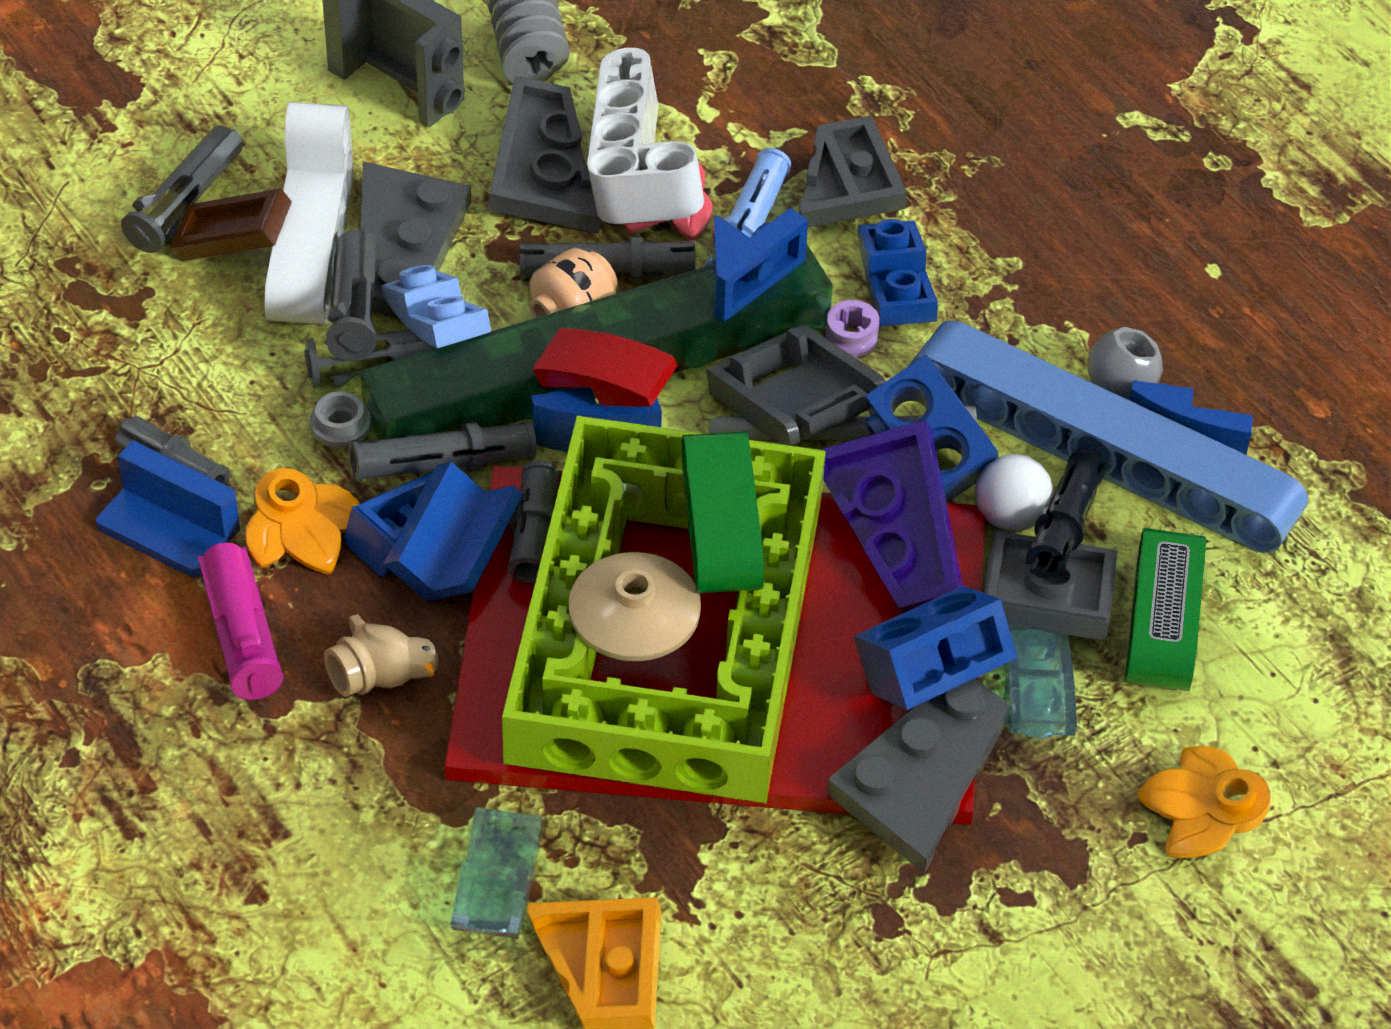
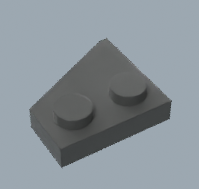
M872 116L818 125L813 145V156L810 159L806 175L805 191L799 205V214L808 219V227L905 209L906 189Z

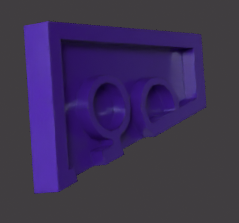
M926 420L820 449L826 451L823 480L902 613L963 586L932 429Z

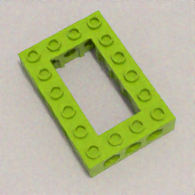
M577 416L502 715L503 763L767 803L822 500L826 451L749 440L763 546L764 586L763 590L737 591L735 610L730 609L726 657L725 662H719L715 699L688 695L687 689L673 687V692L621 685V679L607 677V682L590 680L597 651L590 648L580 639L573 629L569 617V596L573 584L579 575L593 563L620 553L627 520L689 529L682 471V436L704 433Z

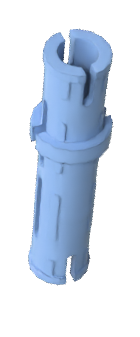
M765 148L758 153L755 165L740 192L731 215L723 218L749 238L765 222L784 179L791 170L789 157L784 152L775 148ZM711 254L705 263L703 272L706 279L713 284Z

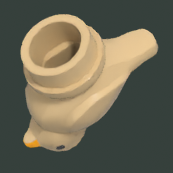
M359 614L349 617V626L353 636L340 638L335 646L326 649L324 652V663L328 676L335 689L344 697L355 693L364 695L374 686L391 689L403 685L410 679L432 677L439 664L437 649L429 639L408 637L394 627L365 623Z

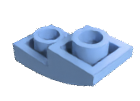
M421 265L405 269L399 273L400 280L381 285L384 299L399 319L416 336L435 348L491 332L487 309L465 302L461 296L458 278L436 271L433 265Z

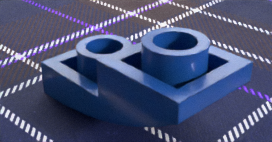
M887 219L877 224L859 225L858 239L873 308L880 317L879 327L936 322L938 301L926 272V248L915 220Z
M1133 380L1130 401L1247 455L1252 434L1253 415L1192 407L1193 388Z
M585 387L568 390L562 389L531 396L532 425L536 435V443L538 446L568 452L577 416L661 427L662 410L658 398L651 407L601 406L599 403L596 404L592 388Z

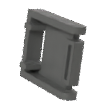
M805 324L787 330V332L740 354L737 353L729 359L706 369L710 395L745 418L777 443L789 446L798 444L800 442V435L809 439L868 411L865 396L886 382L879 373ZM788 365L794 367L753 387L752 382Z

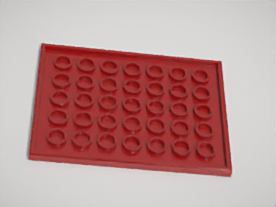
M494 465L490 491L512 485L521 490V473L523 468ZM822 492L767 803L503 763L502 715L535 583L518 581L513 578L514 573H508V561L514 537L509 521L473 590L445 762V780L851 815L826 794L828 778L911 709L906 710L871 694L854 635L902 614V611L898 608L831 493ZM947 503L963 586L982 592L985 517L978 511L977 505ZM627 520L620 553L640 552L663 557L680 566L694 581L689 529ZM737 591L699 593L701 609L696 630L685 644L668 655L647 661H623L597 652L590 680L607 682V677L621 679V685L673 692V687L687 689L688 695L716 699L718 667L720 661L725 662L728 617L730 609L735 610ZM975 778L960 803L959 812L952 824L972 825Z

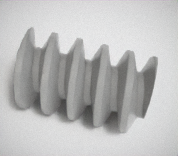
M487 0L503 72L512 84L514 83L515 75L545 82L568 61L570 50L557 0Z

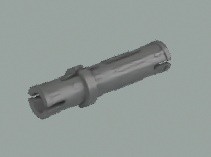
M631 237V242L520 243L521 280L531 279L536 270L563 251L571 248H579L587 252L593 251L600 254L611 265L617 278H631L632 283H643V277L675 276L696 278L695 240L643 242V237Z
M529 421L480 428L477 423L462 424L459 431L418 436L412 435L359 443L357 441L350 442L348 446V462L351 476L356 482L369 478L433 471L436 465L453 462L457 467H465L467 472L482 471L485 464L522 459L534 460L537 452V443L533 425Z

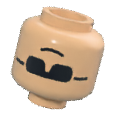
M579 248L565 250L533 274L529 284L532 297L529 307L536 321L546 329L550 330L553 328L556 331L559 328L587 330L613 309L616 303V288L618 287L616 274L607 260L596 252H587Z

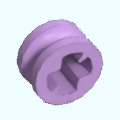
M860 300L841 301L832 306L827 313L825 338L855 358L865 357L873 352L877 346L880 317L877 311L868 303ZM847 326L858 327L857 332L847 331Z

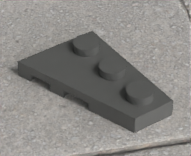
M363 161L360 231L366 228L376 236L372 312L399 318L384 299L381 285L400 280L399 273L401 271L421 265H433L436 271L440 270L471 204V186Z
M976 678L912 708L828 778L826 794L925 874L934 858L935 848L946 828H950L959 812L960 803L972 780L978 777L1008 721L1010 704Z

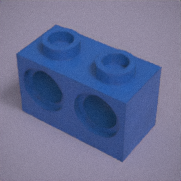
M924 355L865 396L870 417L865 419L864 423L871 435L926 420L932 429L936 451L949 448L957 451L962 456L961 461L954 468L940 470L946 503L976 484L977 478L984 467L998 457L996 447L927 355ZM907 401L919 402L926 408L923 416L912 422L901 421L893 413L900 404Z
M961 586L854 635L871 694L906 710L1018 658L1001 599L965 586Z

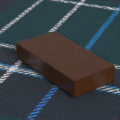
M280 188L188 204L170 249L181 261L275 246L292 201Z

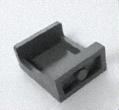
M322 0L328 71L345 80L365 63L372 65L418 92L419 121L428 127H431L443 116L454 112L464 100L465 93L460 15L433 0Z

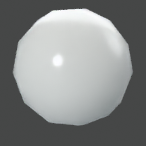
M1018 454L997 457L987 464L977 478L974 492L977 509L985 517V521L998 530L1013 533L1033 528L1041 511L1050 506L1054 494L1051 478L1044 467L1029 456Z

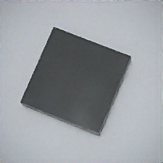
M994 531L984 593L1001 599L1008 625L1106 641L1118 551L1080 544L1077 549L1071 551L1063 574L1056 579L1046 580L1031 573L1030 567L1033 566V563L1026 564L1027 552L1036 537Z

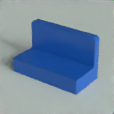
M132 440L118 455L123 489L97 516V529L193 578L199 577L201 572L198 556H203L214 545L229 543L240 530L235 489Z
M453 462L436 465L383 564L427 602L470 593L474 590L523 493L514 485L485 492Z

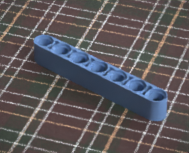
M952 320L942 323L910 363L911 365L924 355H927L964 406H976L977 419L1067 462L1073 451L1079 448L1095 449L1103 456L1100 464L1107 463V470L1103 479L1252 550L1261 553H1272L1278 550L1308 505V495L1304 487L1290 475L962 322Z

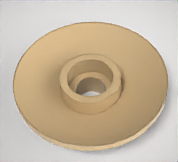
M628 552L605 557L590 565L579 575L573 584L569 596V617L573 629L580 639L598 653L623 661H647L668 655L689 640L699 622L701 602L699 593H696L697 587L694 581L680 566L657 555Z

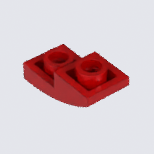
M559 328L532 370L541 387L592 388L601 406L651 407L678 365L673 356L631 339L597 331Z

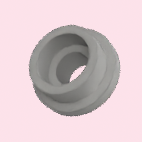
M345 391L331 392L324 395L317 402L310 416V429L313 437L319 443L331 448H348L350 442L357 441L359 443L368 436L371 430V416L368 408L356 395Z

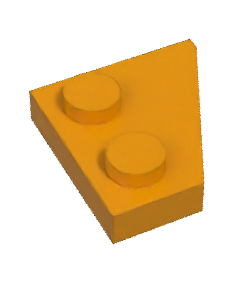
M657 897L528 903L527 913L531 925L583 1029H655L662 914Z

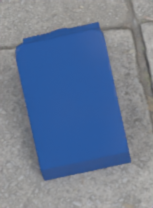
M790 208L772 222L760 225L749 238L720 216L716 215L714 217L712 262L715 316L725 322L805 262L808 219Z

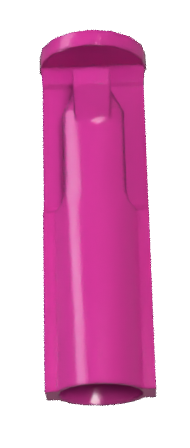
M233 543L214 545L203 556H198V562L229 674L230 687L233 694L241 699L256 700L270 696L282 685L284 676L277 660L247 548H240Z

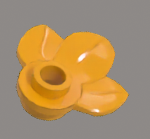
M291 468L271 470L260 478L255 488L254 504L257 511L245 529L246 547L260 568L272 565L288 553L304 566L329 575L334 571L339 557L341 532H346L351 508L361 503L349 491L338 485L313 484L305 474ZM279 490L290 491L297 498L292 501H284L275 492Z
M1212 746L1183 748L1180 756L1181 769H1167L1154 774L1143 784L1137 793L1139 802L1168 819L1174 820L1166 842V854L1168 857L1193 858L1220 851L1226 846L1234 833H1245L1257 828L1263 822L1271 806V794L1266 781L1253 771L1238 769L1230 754ZM1235 795H1245L1243 798L1238 800L1228 799Z

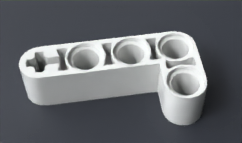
M639 48L617 49L607 54L600 64L587 165L597 216L602 221L611 224L687 218L696 214L705 202L695 148L690 144L676 141L654 143L658 101L649 54Z
M289 102L285 119L287 173L283 191L292 203L276 244L272 246L265 285V317L267 321L326 325L328 323L327 313L332 303L334 254L336 253L337 239L344 233L352 186L353 153L350 113L348 105Z

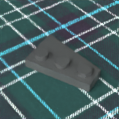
M515 75L486 210L599 234L602 220L597 216L588 165L585 164L580 145L582 134L570 87Z

